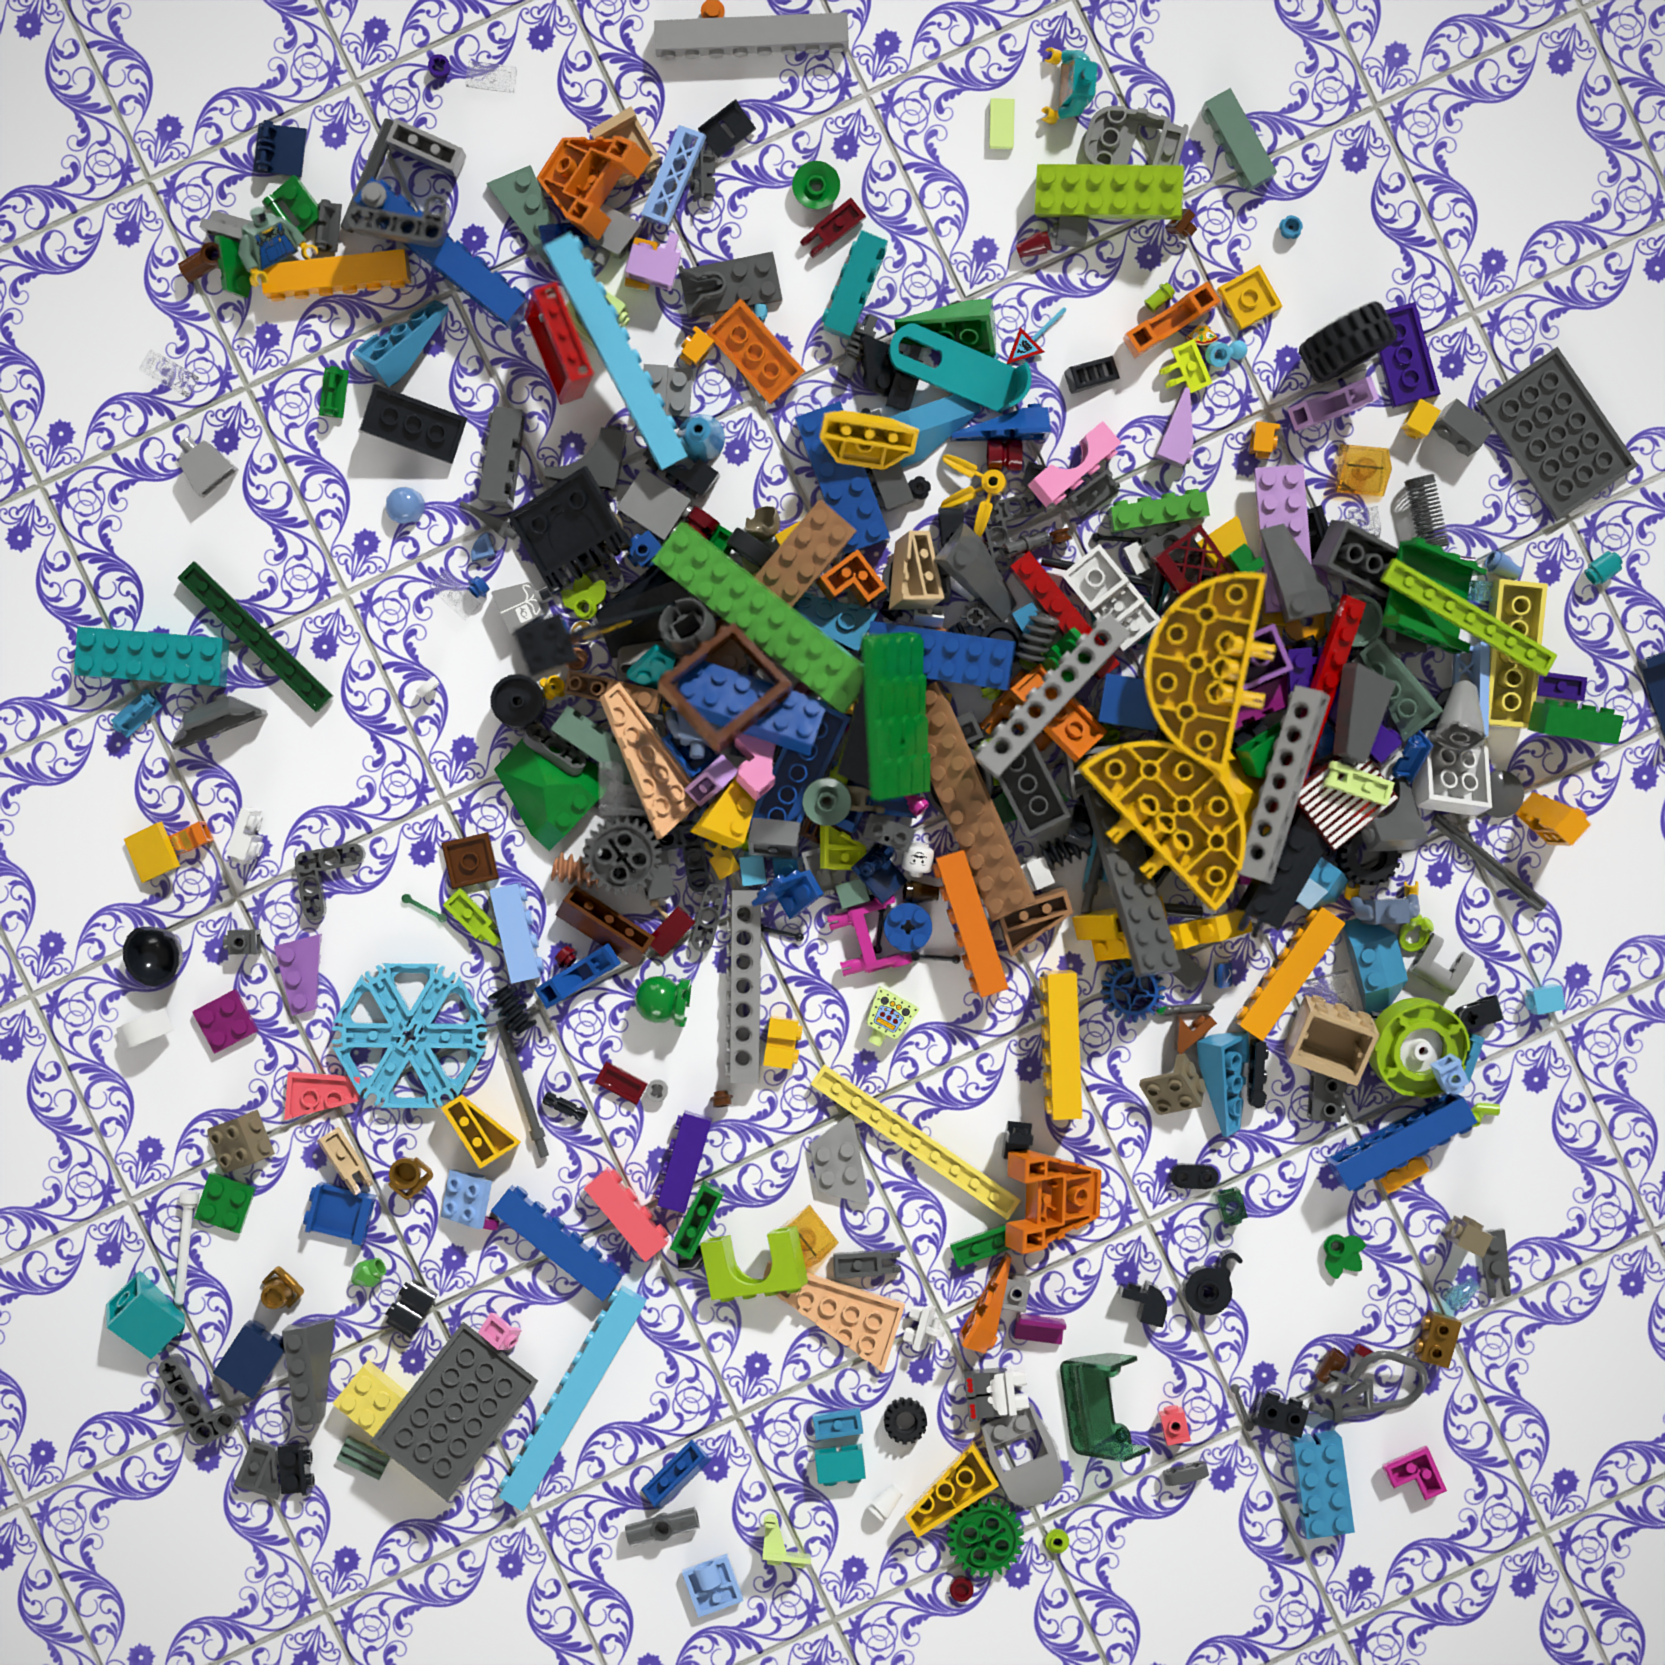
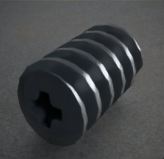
M1065 833L1063 834V842L1059 837H1055L1054 845L1047 840L1045 842V849L1041 844H1039V848L1047 865L1052 871H1055L1056 862L1061 867H1064V859H1067L1072 864L1073 855L1079 860H1082L1083 851L1088 857L1091 856L1090 848H1092V844L1087 849L1065 841L1067 835Z
M510 984L491 994L487 999L488 1001L496 999L495 1004L492 1006L493 1009L501 1008L497 1016H506L507 1018L502 1024H511L512 1026L507 1032H516L515 1036L534 1026L537 1020L528 1021L532 1012H523L527 1004H518L522 996H513L517 987L509 988Z

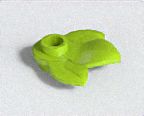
M582 573L583 576L580 580H574L573 589L561 591V597L564 605L567 608L573 609L578 618L589 620L596 615L597 606L603 602L606 596V585L604 580L593 583L590 577ZM586 604L589 605L588 612L584 611V606Z

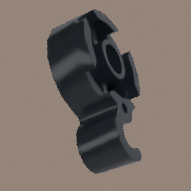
M1231 1249L1223 1250L1218 1256L1217 1265L1195 1266L1187 1272L1183 1279V1296L1194 1311L1202 1315H1214L1220 1313L1228 1306L1232 1299L1233 1289L1229 1279L1231 1272L1226 1267V1262L1228 1259L1234 1258L1241 1264L1243 1260L1237 1252ZM1205 1285L1208 1287L1212 1285V1292L1210 1294L1203 1295L1204 1290L1202 1288Z

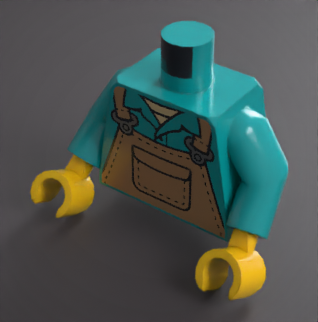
M1050 47L1046 49V51L1052 53V57L1049 60L1044 59L1045 62L1055 65L1059 64L1061 60L1063 62L1061 64L1058 110L1055 111L1048 106L1043 107L1041 112L1048 114L1047 117L1041 120L1050 125L1055 124L1058 118L1062 120L1081 115L1095 97L1097 62L1090 61V57L1081 50H1063L1061 52Z

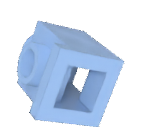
M1449 1054L1431 1063L1430 1066L1440 1089L1447 1094L1457 1095L1465 1090L1464 1086L1469 1084V1081L1462 1068L1461 1060L1453 1054Z

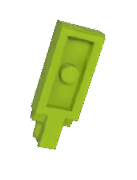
M459 888L443 904L475 939H479L481 942L487 939L493 947L501 942L500 936L494 931L498 926L462 888Z

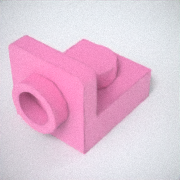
M490 1313L478 1331L497 1350H510L517 1344L518 1336L522 1332L518 1327H511L496 1313Z

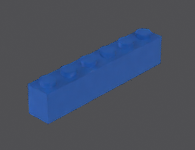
M511 1185L492 1208L491 1212L601 1301H604L622 1279L621 1268L614 1262L610 1261L608 1263L603 1259V1254L596 1247H588L583 1242L584 1238L575 1231L571 1233L564 1227L566 1224L559 1217H551L546 1212L547 1208L543 1204L530 1200L527 1197L528 1193L522 1187Z

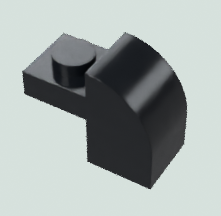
M1007 1121L1001 1155L1003 1159L1008 1160V1152L1029 1150V1145H1033L1034 1136L1031 1134V1123Z
M1148 1280L1145 1282L1144 1289H1141L1142 1285L1134 1282H1128L1127 1285L1120 1283L1118 1293L1122 1298L1140 1302L1136 1316L1139 1322L1163 1328L1167 1314V1302L1160 1289Z

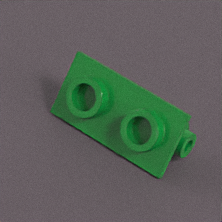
M336 366L325 367L319 411L320 416L344 418L349 370H342Z

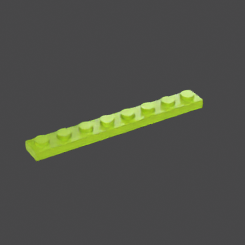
M1391 559L1380 580L1542 677L1547 676L1558 656L1397 559Z

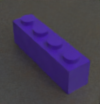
M1339 682L1326 719L1335 728L1341 682ZM1383 720L1369 754V758L1380 768L1402 748L1401 736L1395 730H1388L1382 725L1384 723Z
M687 1110L684 1111L683 1116L678 1115L674 1128L679 1130L676 1139H671L668 1149L672 1156L670 1162L665 1161L661 1175L665 1176L663 1185L658 1184L655 1198L659 1199L657 1206L685 1214L712 1122L711 1117Z

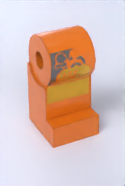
M198 821L190 825V827L168 836L176 856L214 841L205 821Z

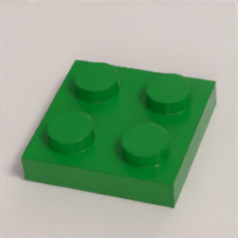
M210 1172L194 1219L240 1234L257 1187Z

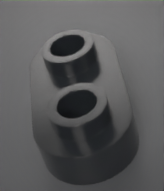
M1178 1163L1171 1168L1169 1174L1171 1182L1176 1187L1185 1189H1211L1216 1186L1219 1179L1217 1171L1208 1164ZM1185 1172L1187 1174L1186 1179L1179 1180V1175ZM1210 1174V1180L1207 1182L1203 1181V1176Z

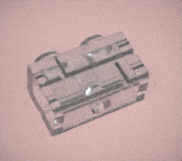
M152 349L148 351L139 367V370L186 398L190 397L199 381V377Z

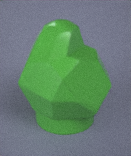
M380 1258L366 1259L359 1262L354 1267L351 1282L355 1286L375 1287L381 1281V1277L386 1274L384 1262Z

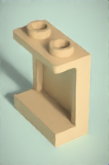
M631 106L589 130L592 139H595L597 136H603L605 139L621 136L635 142L651 158L642 174L646 172L647 174L653 173L662 163L659 153L656 152ZM623 173L617 182L620 187L625 184L630 186L639 179Z

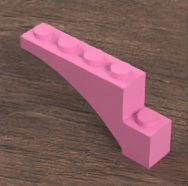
M798 682L793 691L810 696L812 693V689L803 682ZM742 733L735 739L734 746L748 760L738 767L736 781L757 801L774 787L775 776L772 774V763L776 744Z

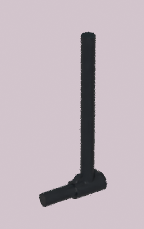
M1042 556L1041 566L1068 570L1075 564V562ZM1153 571L1149 577L1123 572L1132 584L1146 586V590L1150 595L1149 606L1157 614L1159 600L1162 597L1165 579L1161 573Z

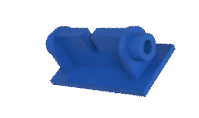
M1421 730L1408 739V743L1402 752L1404 757H1399L1395 766L1392 767L1393 777L1400 779L1401 776H1404L1409 783H1412L1433 747V744Z

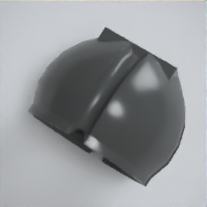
M691 598L677 600L675 607L669 605L663 611L659 621L661 637L670 650L680 655L691 656L702 642L706 640L709 642L714 638L716 632L715 619L709 609L701 602ZM701 626L699 631L692 637L683 640L681 639L686 634Z

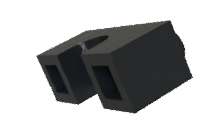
M647 448L643 454L647 460L645 464L657 472L659 468ZM700 459L692 468L687 470L678 468L675 463L662 469L666 473L665 478L674 485H677L678 482L686 487L685 492L695 499L698 496L704 499L720 476L718 471Z

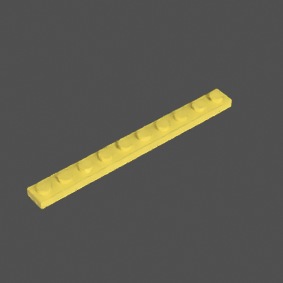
M823 1064L810 1085L1008 1220L1021 1202V1199L827 1065Z

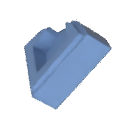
M489 532L483 533L475 541L471 550L472 562L496 556Z

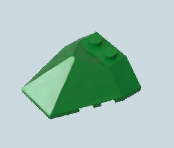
M523 738L494 768L530 834L548 851L566 836L614 782L601 768L587 760L583 772L578 776H571L524 743ZM549 747L553 753H560L556 747Z

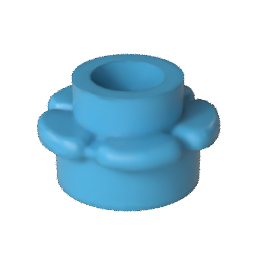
M1293 215L1282 219L1279 223L1281 235L1286 239L1298 238L1301 234L1300 231L1303 229L1301 220Z

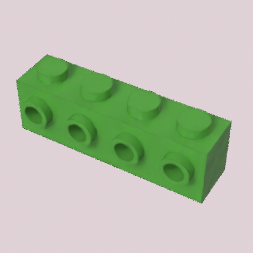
M1199 489L1184 491L1185 495L1176 496L1175 492L1162 494L1161 499L1152 500L1151 496L1138 498L1137 503L1128 504V500L1114 502V506L1107 510L1111 534L1206 519L1210 516L1207 493L1199 492Z

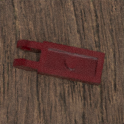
M849 198L815 225L814 229L803 237L800 243L804 247L819 236L822 242L809 253L812 258H815L865 220L866 215L855 201Z

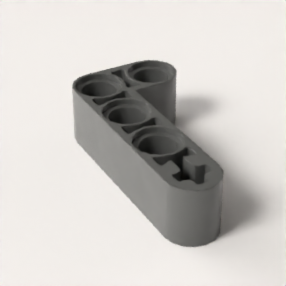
M432 195L425 201L422 218L355 206L348 211L347 221L352 229L361 235L437 248L442 246L446 240L450 209L441 196ZM436 205L443 206V210L439 214L432 213V209ZM361 216H363L366 221H360L358 225L356 220H360ZM389 220L390 225L387 229H379L382 221ZM414 225L412 233H403L405 226ZM430 230H439L435 238H427Z
M171 1354L160 1363L158 1368L159 1375L192 1439L196 1443L201 1445L208 1444L229 1433L239 1423L240 1412L233 1406L224 1407L215 1413L212 1412L187 1361L182 1355ZM169 1365H170V1366L175 1365V1366H176V1369H175V1368L170 1369V1368H169ZM180 1383L187 1386L188 1393H184L179 1389ZM190 1405L197 1406L199 1414L192 1413ZM227 1415L230 1417L232 1423H224L222 1416ZM201 1426L207 1427L210 1435L203 1434Z

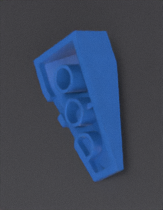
M1028 404V408H1022L956 431L951 434V442L987 441L988 439H1001L1002 441H1007L1008 439H1022V441L1047 440L1051 433L1048 407H1042V404Z

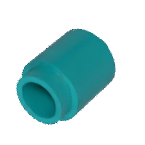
M1606 551L1588 564V568L1584 572L1592 584H1603L1622 570L1621 564H1623V561L1616 552Z

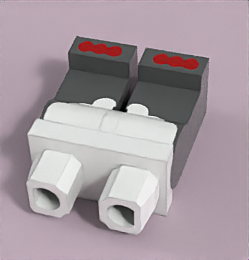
M1011 1366L964 1370L969 1422L979 1421L981 1418L1013 1416L1017 1415L1018 1410L1029 1408L1028 1393H1014V1387L1027 1386L1025 1371L1012 1370Z

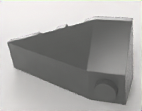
M1285 524L1260 529L1284 624L1331 612L1332 608L1325 585Z

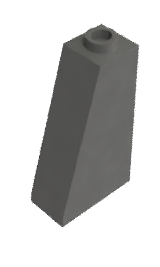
M1359 663L1344 664L1342 668L1333 755L1341 758V762L1348 766L1366 764L1396 685L1395 682Z

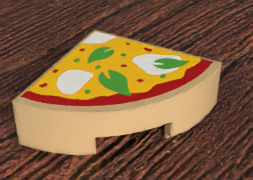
M1204 321L1185 337L1186 341L1194 339L1197 346H1208L1219 340Z

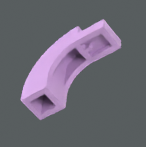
M1369 376L1329 394L1305 400L1287 410L1295 431H1299L1365 407V405L1378 400L1379 396L1372 377Z

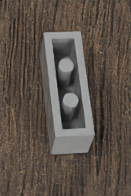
M396 118L386 138V142L391 149L455 178L458 177L466 159L463 148Z

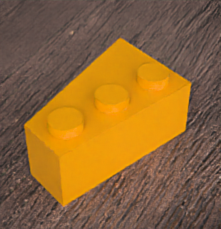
M1532 792L1522 803L1518 811L1514 813L1548 845L1572 846L1592 825L1586 820L1588 816L1577 807L1574 809L1535 792Z

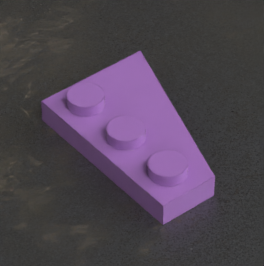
M322 934L274 946L292 1016L317 1009Z

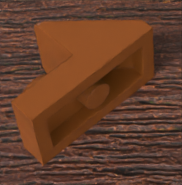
M1176 1015L1174 1049L1177 1053L1182 1054L1217 1024L1210 1015L1198 1016L1192 1021L1191 1024L1193 1026L1191 1028Z

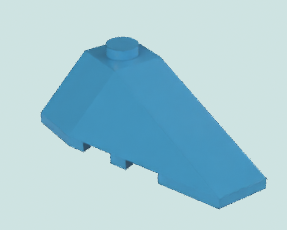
M434 300L411 313L409 320L405 323H394L389 326L391 331L380 337L378 334L373 335L356 348L352 354L378 382L389 388L397 384L401 377L408 372L449 311L447 305Z
M951 395L889 417L919 429L915 452L911 456H907L899 461L901 467L904 468L924 460L932 451L943 444L952 433L962 428L981 412L979 405L957 395Z
M1245 1031L1209 1035L1197 1042L1198 1065L1223 1137L1230 1136L1240 1130L1244 1101L1240 1098L1242 1086L1246 1085L1247 1077L1243 1076L1244 1063H1249L1250 1056L1249 1034Z

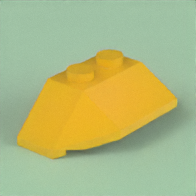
M843 410L824 413L819 438L837 463L885 470L905 457L914 454L919 429L892 418Z

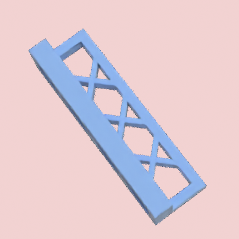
M681 125L678 126L641 213L647 222L657 225L659 222L669 226L706 139L705 134ZM693 138H697L695 146L689 149ZM684 159H686L687 165L685 169L680 171ZM676 180L678 185L676 191L670 193ZM667 203L668 210L665 217H662L661 213Z
M1479 642L1475 646H1470L1471 663L1468 666L1460 660V654H1453L1452 686L1459 682L1460 676L1465 673L1471 679L1472 684L1477 687L1485 737L1489 736L1490 645L1485 642Z

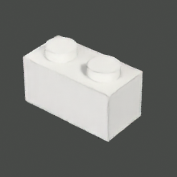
M1135 542L1122 549L1133 574L1139 575L1150 569V561L1147 557H1144V549L1141 544Z
M933 606L931 609H914L913 625L942 628L945 607Z

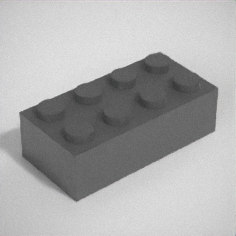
M1331 520L1312 565L1387 603L1390 586L1380 580L1391 559L1397 558L1398 548L1348 521Z
M1023 730L1015 734V736H1022L1025 731ZM1033 740L998 777V781L1027 838L1071 817V813ZM1000 742L994 746L998 754L1008 752V747L1004 743Z

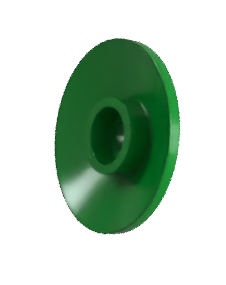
M807 162L799 167L793 177L792 189L794 196L806 208L813 210L824 209L830 206L839 195V175L826 162ZM814 184H819L821 186V189L819 191H814L812 189V186Z

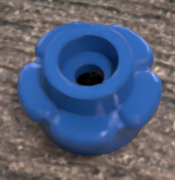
M475 576L468 581L470 585L468 590L476 598L479 596L486 597V593L490 588L479 576Z

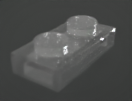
M468 60L465 85L469 88L514 94L517 68Z

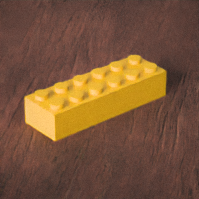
M1073 970L1043 971V977H1039V989L1044 993V1000L1040 1001V1014L1045 1017V1024H1041V1038L1046 1041V1048H1042V1062L1047 1065V1072H1043V1086L1048 1090V1096H1044V1110L1047 1111V1114L1053 1120L1082 1119L1077 973Z

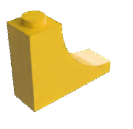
M1159 896V897H1160V900H1161V904H1162L1163 910H1164V913H1165V917H1166V919H1167V915H1166V910H1165L1163 898H1162V896ZM1116 907L1090 911V913H1082L1072 917L1077 941L1118 939L1124 936Z

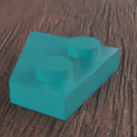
M654 644L627 670V678L644 687L658 690L660 676L667 670H673L675 654Z

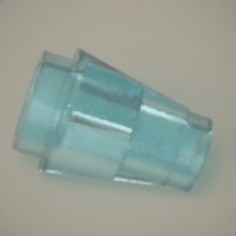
M1470 1277L1468 1280L1446 1290L1443 1298L1450 1308L1457 1311L1467 1305L1480 1289V1286Z

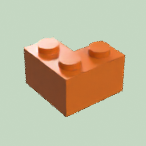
M858 549L815 582L829 602L849 588L862 607L887 588Z

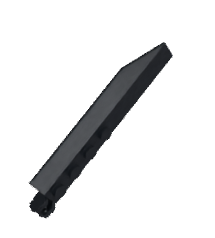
M1332 755L1308 784L1328 769L1330 761L1337 762L1341 758ZM1340 774L1337 780L1341 779L1344 774ZM1325 777L1300 796L1272 884L1252 878L1235 908L1237 911L1245 912L1238 925V930L1244 931L1252 917L1259 920L1252 929L1251 936L1254 938L1259 936L1265 924H1269L1277 931L1280 930L1328 846V839L1334 835L1337 828L1327 836L1324 835V832L1344 817L1348 809L1322 830L1319 826L1350 802L1352 795L1317 824L1314 820L1347 793H1341L1313 817L1310 816V813L1338 790L1334 789L1308 811L1305 807L1325 792L1328 787L1321 789L1303 805L1300 801L1324 782Z

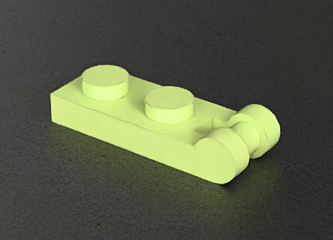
M1329 762L1328 770L1330 771L1328 777L1324 779L1323 786L1381 806H1388L1394 782L1338 762ZM1339 773L1344 774L1343 782L1337 780Z

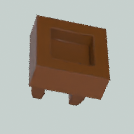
M1183 209L1182 220H1170L1165 229L1170 234H1182L1185 237L1187 235L1191 237L1197 230V227L1191 223L1195 214L1190 209Z

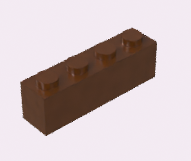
M577 885L572 887L555 914L601 946L609 943L618 957L635 968L655 939L653 935Z

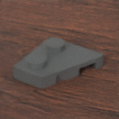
M252 1438L234 1486L278 1500L280 1490L276 1446Z

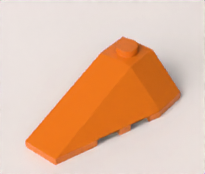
M1007 1252L1003 1255L958 1334L961 1345L965 1348L985 1354L988 1348L992 1349L998 1339L995 1335L998 1330L1012 1260Z

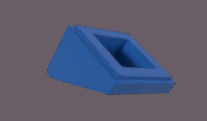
M1214 963L1215 987L1227 988L1232 986V963Z

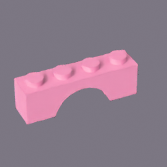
M1102 421L1079 442L1082 458L1078 467L1061 469L1051 464L1027 486L1045 507H1048L1052 502L1057 505L1067 496L1064 493L1066 490L1071 488L1074 491L1084 482L1082 477L1088 473L1091 476L1101 468L1098 463L1103 459L1107 462L1118 453L1116 448L1122 442Z

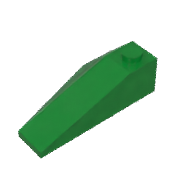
M992 298L967 300L894 320L896 332L907 324L915 323L987 356L996 355V325ZM906 337L902 338L900 341V343L902 344H915L923 348H927V346H924Z

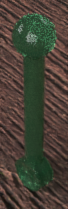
M410 894L402 896V902L415 905L438 918L439 922L444 923L447 920L446 914H439L413 900Z

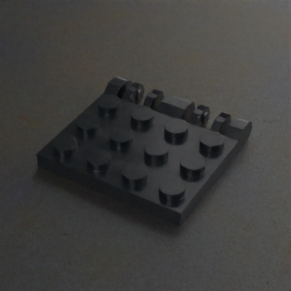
M583 466L508 515L548 589L554 595L571 584L567 573L562 569L563 567L567 566L572 576L576 580H580L583 576L582 573L588 575L599 568L601 563L605 564L608 562V554L600 545L604 541L615 556L621 554V550L624 552L633 546L628 534L622 529L587 466Z

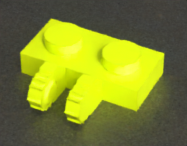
M1194 339L1170 349L1176 362L1159 370L1160 375L1170 373L1176 368L1181 373V377L1173 378L1165 383L1166 389L1184 382L1186 387L1190 389L1191 394L1213 384Z

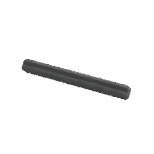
M385 118L341 223V228L347 232H354L347 221L348 211L358 206L354 198L371 177L376 179L389 145L386 142V138L394 122L391 119Z

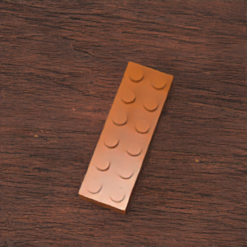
M960 849L935 857L932 869L935 878H940L943 885L939 887L941 897L944 902L948 901L950 909H947L946 912L950 924H955L957 932H954V937L959 948L963 947L965 954L961 955L965 969L971 971L972 977L968 979L974 994L978 993L982 998L1009 989L965 851Z

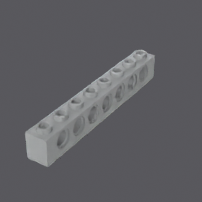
M1110 613L1105 618L1100 616L1091 625L1094 630L1088 636L1084 633L1075 643L1077 648L1072 653L1067 651L1058 661L1061 665L1055 672L1052 669L1048 671L1042 678L1044 684L1039 689L1034 687L1025 697L1028 701L1022 707L1017 705L1008 715L1011 719L1007 724L1000 723L992 732L995 737L989 743L984 741L976 749L975 752L978 755L975 760L993 777L998 779L1129 637L1131 632ZM1096 636H1103L1107 641V645L1103 647L1097 646L1094 638ZM1079 654H1087L1090 657V663L1086 665L1081 664L1077 656ZM1065 671L1071 672L1074 680L1069 683L1064 682L1061 678V673ZM1048 689L1055 690L1057 699L1048 700L1044 692ZM1037 707L1041 711V716L1039 718H1031L1028 715V709ZM1021 725L1025 733L1022 736H1015L1011 732V727ZM1000 742L1004 743L1008 747V752L998 754L994 746Z
M1295 685L1294 691L1289 695V708L1287 714L1281 720L1282 730L1280 737L1274 743L1273 751L1275 753L1273 759L1266 768L1267 778L1265 785H1262L1259 791L1260 801L1258 807L1252 813L1251 820L1253 823L1251 830L1246 834L1245 856L1241 871H1237L1238 874L1270 884L1273 882L1330 696L1324 692ZM1303 709H1307L1306 717L1299 719L1300 712ZM1296 732H1300L1299 740L1292 743V736ZM1292 755V763L1289 766H1285V759ZM1281 779H1285V786L1278 790V782ZM1277 802V803H1278V809H1277V811L1274 812V813H1271V812H1270V807H1271V805H1272L1273 803ZM1270 825L1271 832L1268 836L1264 837L1263 829ZM1259 849H1263V857L1260 860H1256V852Z
M732 890V895H727V909H732V919H727V933H731V943H727V957H731V967H727L726 980L731 981V991H726V1005H731V1015H726V1029L731 1030L730 1039H726V1053H730V1063L726 1062L725 1076L730 1077V1083H759L761 905L753 907L751 903L758 897L757 892L760 890ZM742 907L748 908L751 912L750 919L746 921L740 920L737 915L738 910ZM742 931L749 933L751 936V941L746 945L740 944L737 940L738 933ZM742 955L747 956L751 962L750 966L745 969L740 968L737 965V958ZM739 980H747L750 983L749 991L740 992L737 989V982ZM739 1004L749 1006L750 1013L747 1016H740L737 1013L736 1007ZM739 1028H746L750 1036L746 1040H740L736 1036V1031ZM739 1052H746L749 1055L750 1060L746 1064L737 1062L736 1055Z

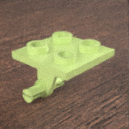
M774 1514L766 1515L764 1518V1525L766 1527L763 1560H767L769 1565L780 1566L782 1562H791V1566L797 1568H805L806 1564H811V1554L786 1551L777 1516Z

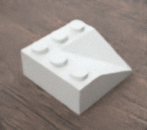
M1423 731L1422 733L1433 744V747L1412 782V793L1417 808L1472 816L1491 809L1488 739H1485V742L1475 749L1469 750V746H1461V750H1454L1440 745L1437 742V737H1435V731Z

